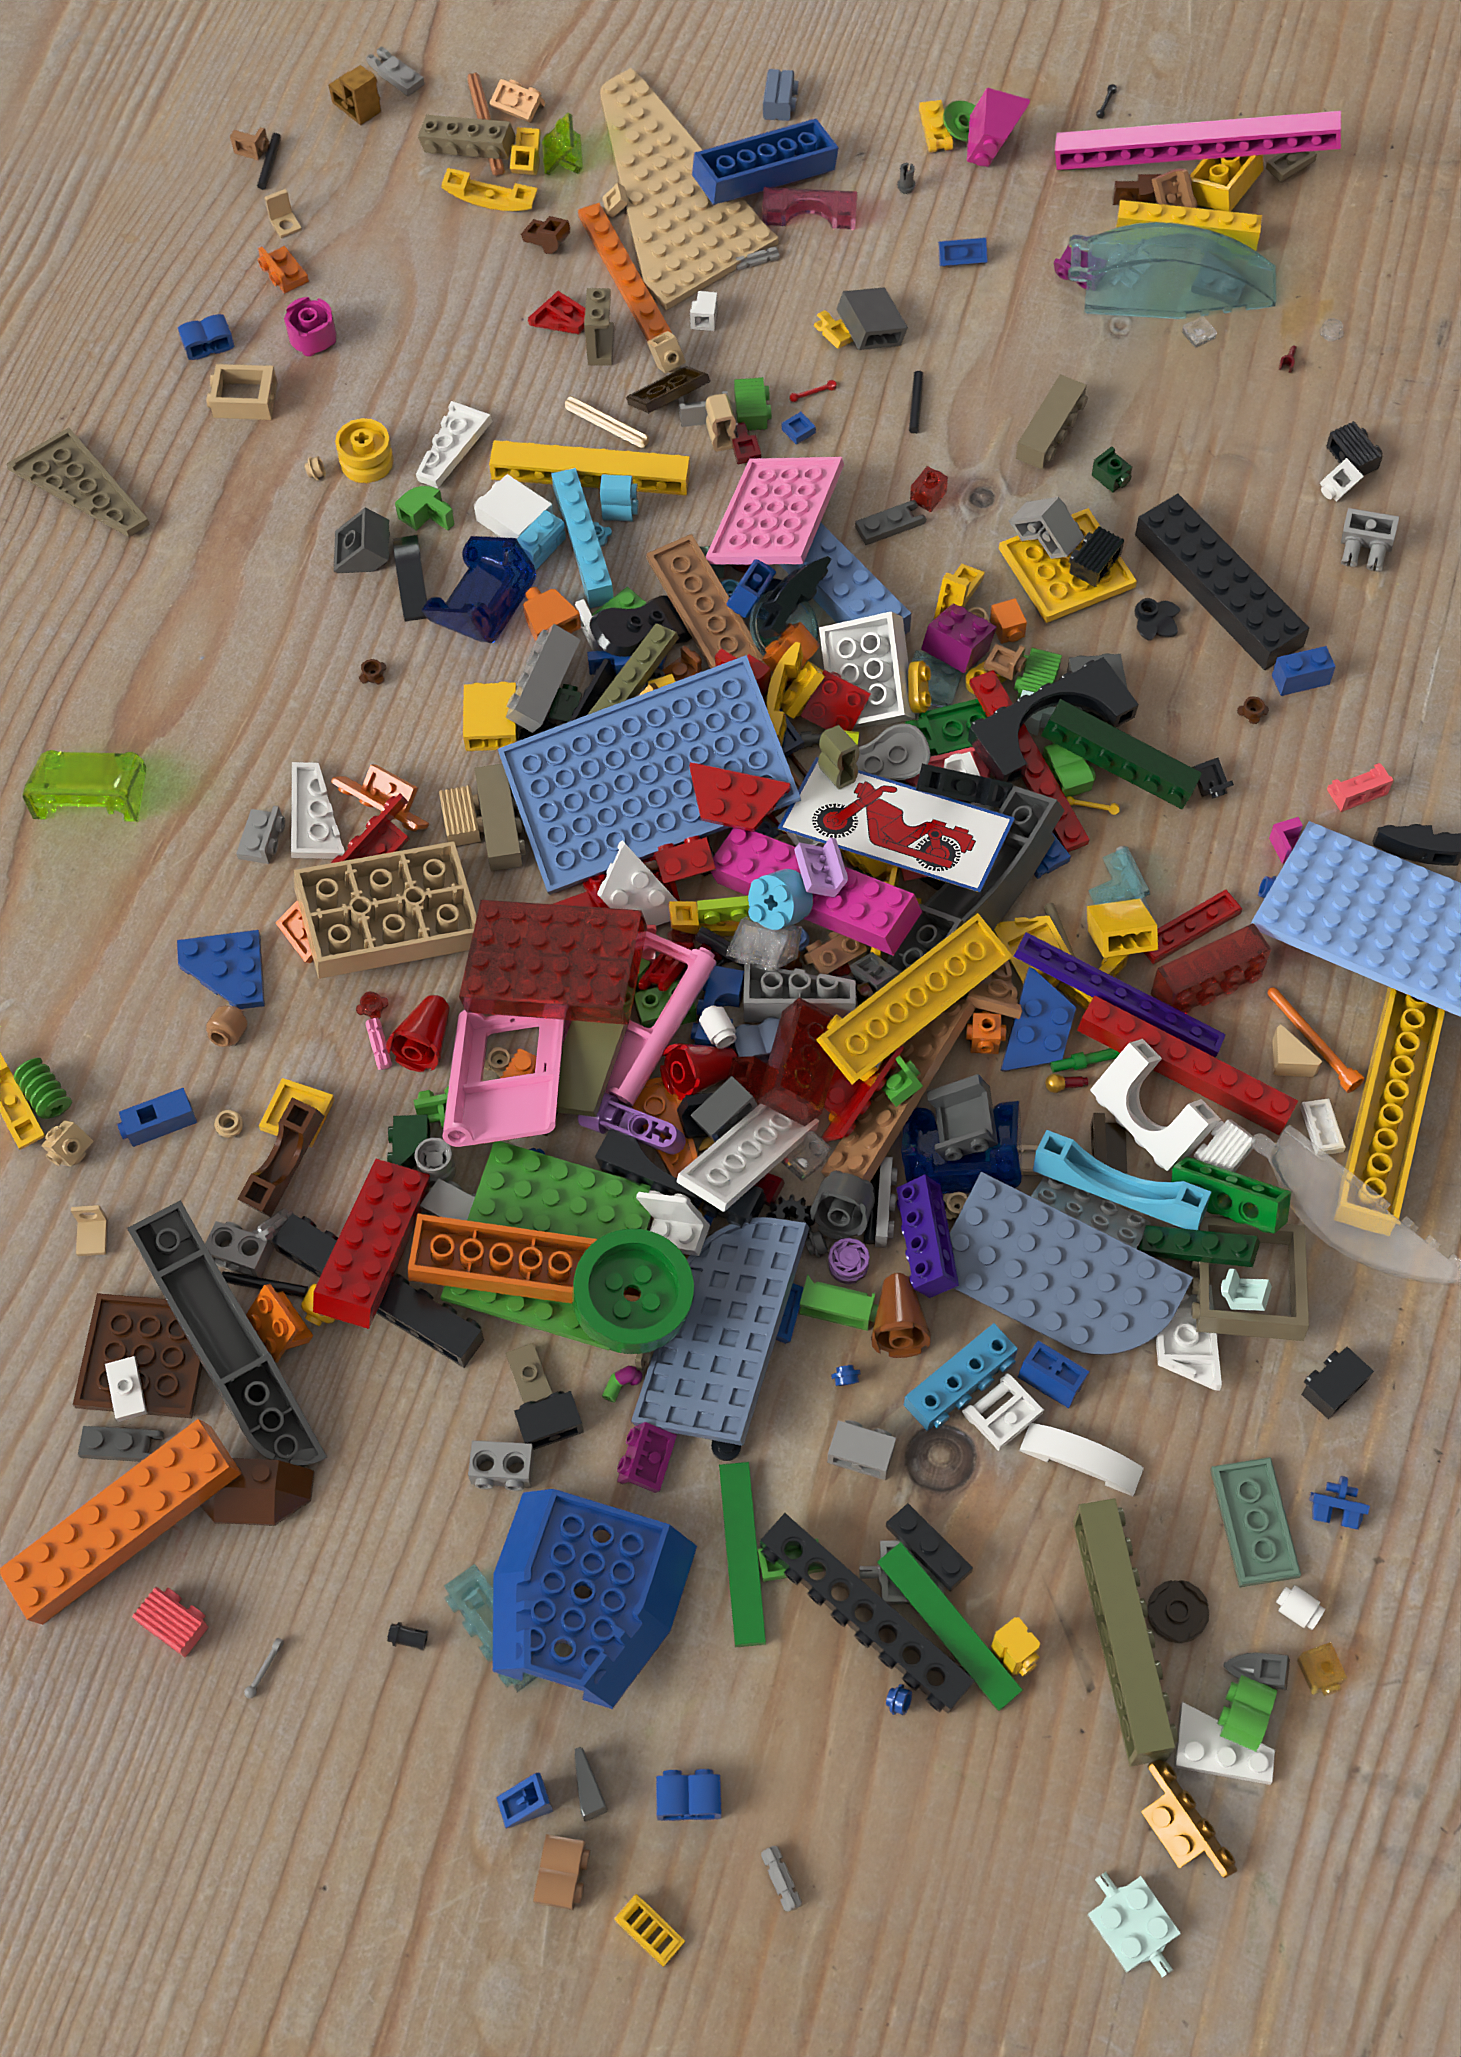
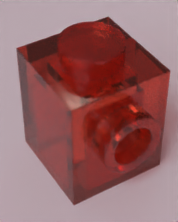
M926 466L911 485L910 501L915 500L919 507L932 512L947 493L948 476L944 475L941 471Z
M755 1056L733 1057L727 1080L732 1076L754 1099L756 1096H768L774 1069Z

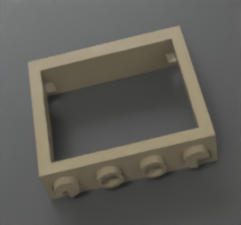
M1204 1217L1198 1230L1258 1236L1260 1243L1288 1245L1291 1317L1209 1310V1263L1191 1261V1269L1196 1271V1277H1193L1191 1282V1294L1196 1295V1302H1192L1191 1307L1192 1319H1196V1332L1304 1341L1309 1328L1305 1225L1285 1224L1273 1234L1262 1232L1248 1224L1236 1223L1232 1219Z

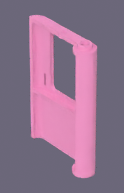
M625 922L586 986L584 993H582L565 1021L563 1043L575 1011L620 1016L610 1011L612 991L636 964L645 949L651 948L687 964L688 968L653 1027L646 1028L628 1019L629 1024L605 1093L616 1096L620 1102L626 1105L633 1106L660 1061L663 1051L670 1044L717 963L713 959L715 955L703 947H700L699 950L693 949L691 951Z

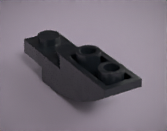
M829 556L796 569L774 588L762 605L769 612V615L758 633L764 639H769L774 636H780L787 627L786 621L796 611L798 604L810 601L816 595V587L819 581L828 573L827 567L831 561Z
M1385 825L1377 828L1372 841L1373 846L1394 856L1414 862L1458 866L1461 860V833L1441 832L1433 834L1432 825Z

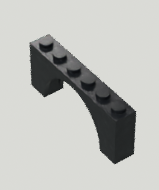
M1104 657L1096 661L1090 660L1081 669L1075 672H1067L1060 680L1052 684H1044L1037 692L1029 696L1023 695L1014 704L1008 707H1000L993 715L985 719H977L972 723L969 729L968 741L996 780L1013 783L1024 777L1027 762L1023 758L1019 747L1018 733L1028 718L1042 709L1057 706L1060 699L1073 706L1081 707L1097 714L1115 728L1135 718L1139 704Z

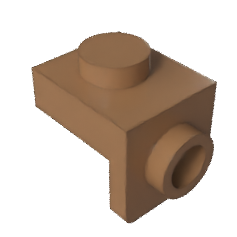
M995 644L985 661L984 669L988 671L994 670L996 674L1013 680L1016 673H1021L1027 661V658L1024 657L1025 647L1020 645L1017 652Z

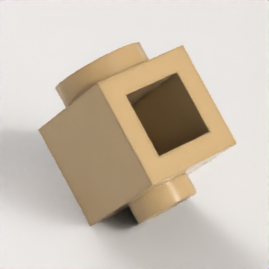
M669 331L647 341L656 365L662 372L673 373L679 370L682 364L686 363L676 336Z

